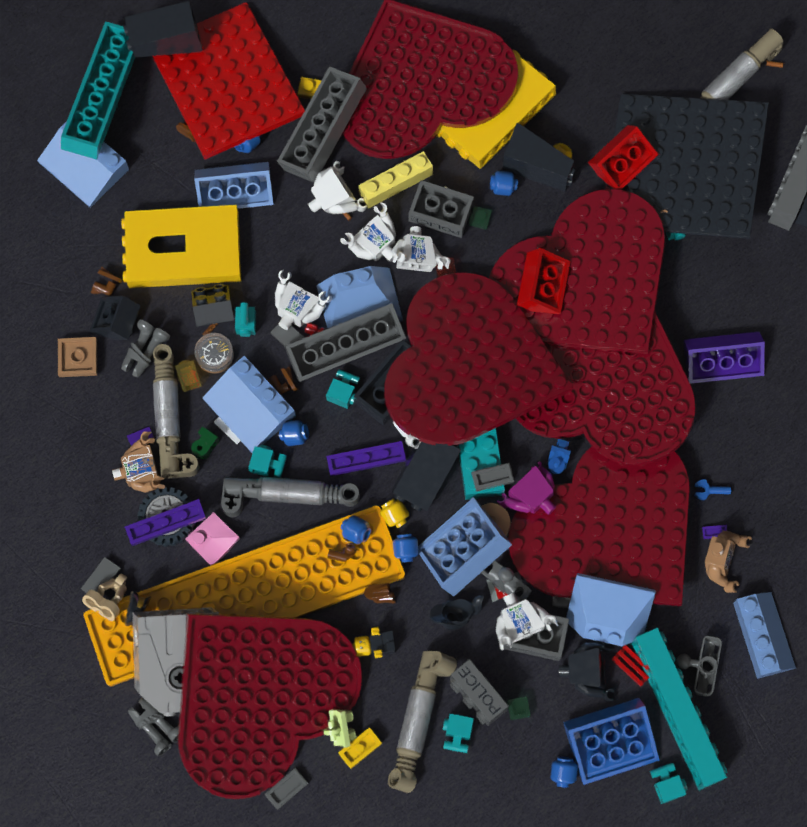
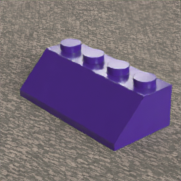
M760 332L685 339L684 359L689 383L764 376L765 342Z

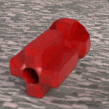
M308 323L305 333L312 335L325 330V328L322 327L319 330L318 325Z

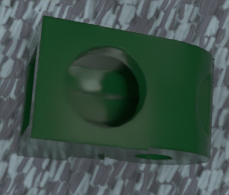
M201 427L198 431L200 439L192 444L191 450L196 458L205 459L220 440L216 435Z

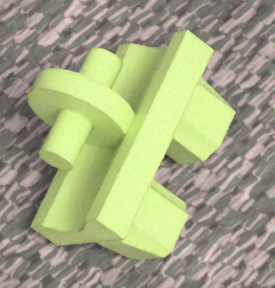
M329 710V727L323 729L324 735H330V739L334 741L335 746L350 747V742L356 739L354 729L347 727V723L353 721L352 711Z

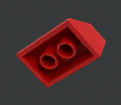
M627 125L588 163L596 174L613 189L622 190L658 156V153L637 126Z
M542 248L527 252L517 305L532 312L561 314L570 261Z

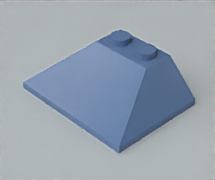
M369 266L335 274L317 285L318 294L326 291L324 300H327L329 295L332 296V301L325 303L326 307L323 310L327 328L390 303L393 304L399 322L403 321L389 268Z
M577 573L566 616L569 619L568 624L583 638L624 646L633 642L635 637L644 634L656 590Z

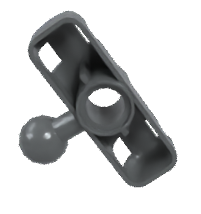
M495 560L489 565L492 567L489 574L484 570L481 572L502 593L509 595L515 594L518 590L522 591L523 594L520 598L516 596L518 603L526 600L532 593L530 588L517 579L511 568L502 567Z
M704 637L699 660L691 659L687 654H680L676 658V664L681 669L697 668L694 693L699 696L708 697L714 690L722 645L721 640L716 637ZM715 646H719L718 653H714ZM703 662L710 663L712 670L705 671L702 667ZM708 684L712 685L711 692H707Z

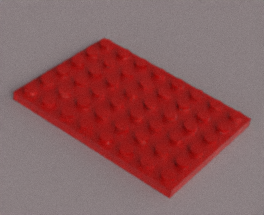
M247 3L197 23L202 52L152 56L204 159H208L242 144L246 140H251L302 117L305 112Z

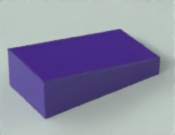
M147 427L127 435L131 446L140 439L143 432H151L150 428ZM152 433L149 434L148 439L154 438Z
M727 525L702 527L703 539H711L712 536L717 537L721 531H727Z

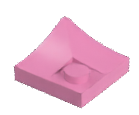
M213 512L185 540L212 566L217 564L229 552L240 537Z

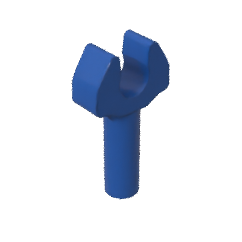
M700 480L694 485V487H702L705 490L703 493H695L694 496L700 500H706L710 494H731V487L710 486L707 480Z

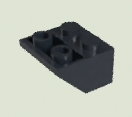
M216 284L209 288L199 287L191 291L197 327L234 320L228 284Z

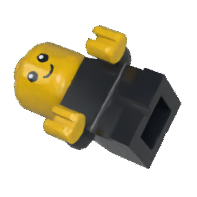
M372 627V633L369 637L361 636L354 638V643L352 644L358 657L372 654L375 658H382L383 655L395 653L393 631L380 633L379 627Z

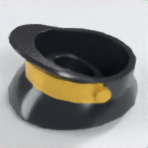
M134 590L131 591L125 619L126 626H133V612H144L151 596L143 598Z

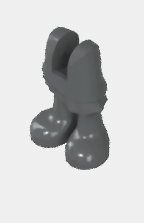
M141 319L137 323L141 331L140 336L135 344L131 343V349L128 348L121 367L123 371L128 372L134 361H138L133 371V376L137 378L149 366L155 347L168 341L171 337L165 331L159 328L155 329L151 324ZM153 334L152 340L150 341L148 347H147L146 350L142 353L141 351H142L143 347L145 346L146 342L148 341V339H149V338L151 337V335Z
M142 697L138 702L146 711L140 716V713L131 707L128 713L139 729H144L156 743L154 752L159 757L172 747V744L152 724L156 723L173 743L178 741L179 726H171L164 719V714L160 713Z

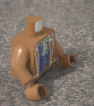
M143 432L140 439L121 457L123 467L112 470L115 481L126 478L129 487L144 493L157 488H165V485L160 484L164 477L158 476L150 445H147L148 443L155 442L154 438L148 439L149 434L152 432Z
M721 531L717 537L712 536L705 559L706 573L709 579L724 587L725 592L737 593L734 590V586H739V583L737 581H728L727 574L736 543L740 547L749 548L750 546L746 545L747 539L752 540V538L729 531Z

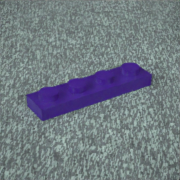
M402 441L326 456L330 476L406 461Z
M198 499L125 526L131 545L134 546L204 520L206 517Z

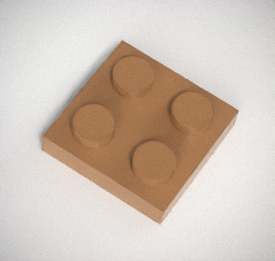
M96 337L58 339L59 377L97 375Z

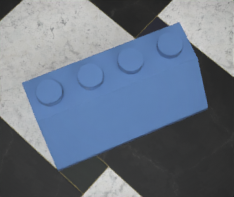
M269 162L195 170L194 179L199 207L237 205L239 209L273 205Z
M772 593L753 594L736 599L733 604L757 679L795 669L796 667Z

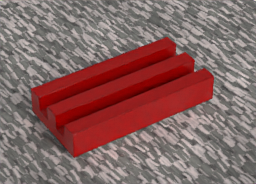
M624 645L611 660L641 687L649 677L623 652L626 651L646 670L649 667L648 665L644 666L641 659L627 645ZM620 656L625 662H627L643 679L640 680L618 659V657Z

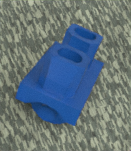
M558 439L557 445L551 448L547 465L554 474H559L566 469L571 451L567 450L568 441Z

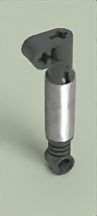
M225 477L221 505L228 517H237L243 510L244 497L257 498L259 501L288 502L307 505H323L328 503V501L330 503L334 501V504L339 502V504L352 507L359 502L360 495L357 486L351 483L334 487V484L329 486L324 481L294 480L273 477H260L259 479ZM349 491L355 493V496L351 499L345 497V494ZM227 496L239 497V498H233V501H234V503H235L236 506H233L232 509L229 508V506H231L232 502H231L230 498H227Z

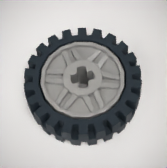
M165 487L161 490L158 488L155 492H150L148 497L142 500L143 503L139 506L138 522L192 501L186 494L175 488L170 487L168 489ZM196 523L150 539V541L159 546H175L177 543H182L194 531Z

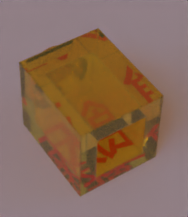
M184 360L175 366L183 392L202 387L194 360Z

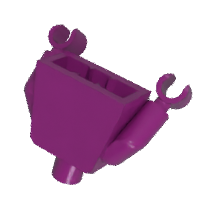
M539 461V467L531 466V470L509 490L508 496L505 493L502 494L504 500H497L498 504L503 508L508 507L516 511L531 512L533 514L542 508L549 515L556 508L549 500L554 494L555 487L552 474Z

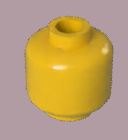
M393 498L381 506L380 514L389 527L396 526L399 528L407 523L405 519L409 516V512L403 502Z

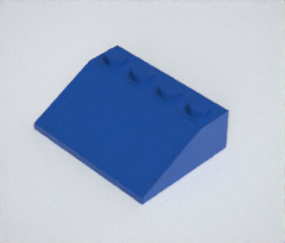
M639 698L563 722L583 785L659 761L647 711Z

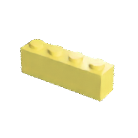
M423 151L360 184L359 194L364 198V203L369 209L415 185L420 180L432 176L433 166Z

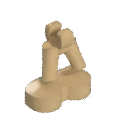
M120 574L116 580L112 578L100 584L98 592L89 590L82 599L83 603L93 611H99V614L109 621H114L120 612L116 604L122 600L127 591L125 586L127 577ZM112 589L116 594L111 600H106L103 598L105 590Z

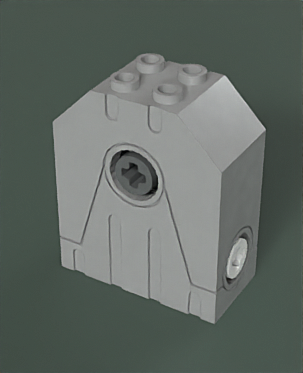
M212 607L133 612L135 689L155 709L163 713L164 716H174L176 712H180L187 614L219 615V612Z

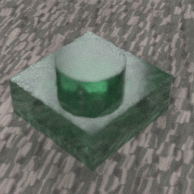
M474 206L469 225L487 230L492 210Z
M527 697L507 700L510 721L530 718Z

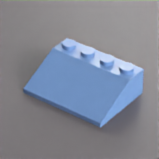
M65 122L37 161L91 208L129 168L126 160L105 142H103L97 160L61 150V135L66 125Z
M245 356L231 366L203 397V400L251 453H253L254 446L260 447V445L266 443L282 429L285 422L291 421L296 417L295 410Z
M473 497L422 542L418 548L420 556L440 586L455 596L512 544L504 532Z

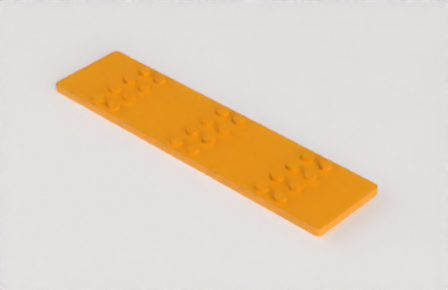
M373 506L140 591L138 595L143 598L151 596L150 602L144 611L212 607L219 612V615L298 618L361 595L366 587L370 585L391 584L405 577V572L400 559L394 556L393 541L386 522L380 514L381 509L379 506ZM353 515L369 522L371 528L370 537L366 542L355 544L345 539L342 535V522ZM347 543H353L356 546L355 555L345 562L327 558L329 549L341 551L346 547ZM130 595L122 598L116 604L120 612L114 621H109L101 616L99 611L95 612L92 609L84 613V618L108 686H114L134 678L133 626L125 625Z

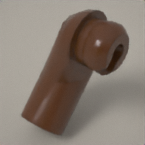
M347 543L346 547L341 551L329 549L327 558L345 562L355 555L356 546L353 543Z

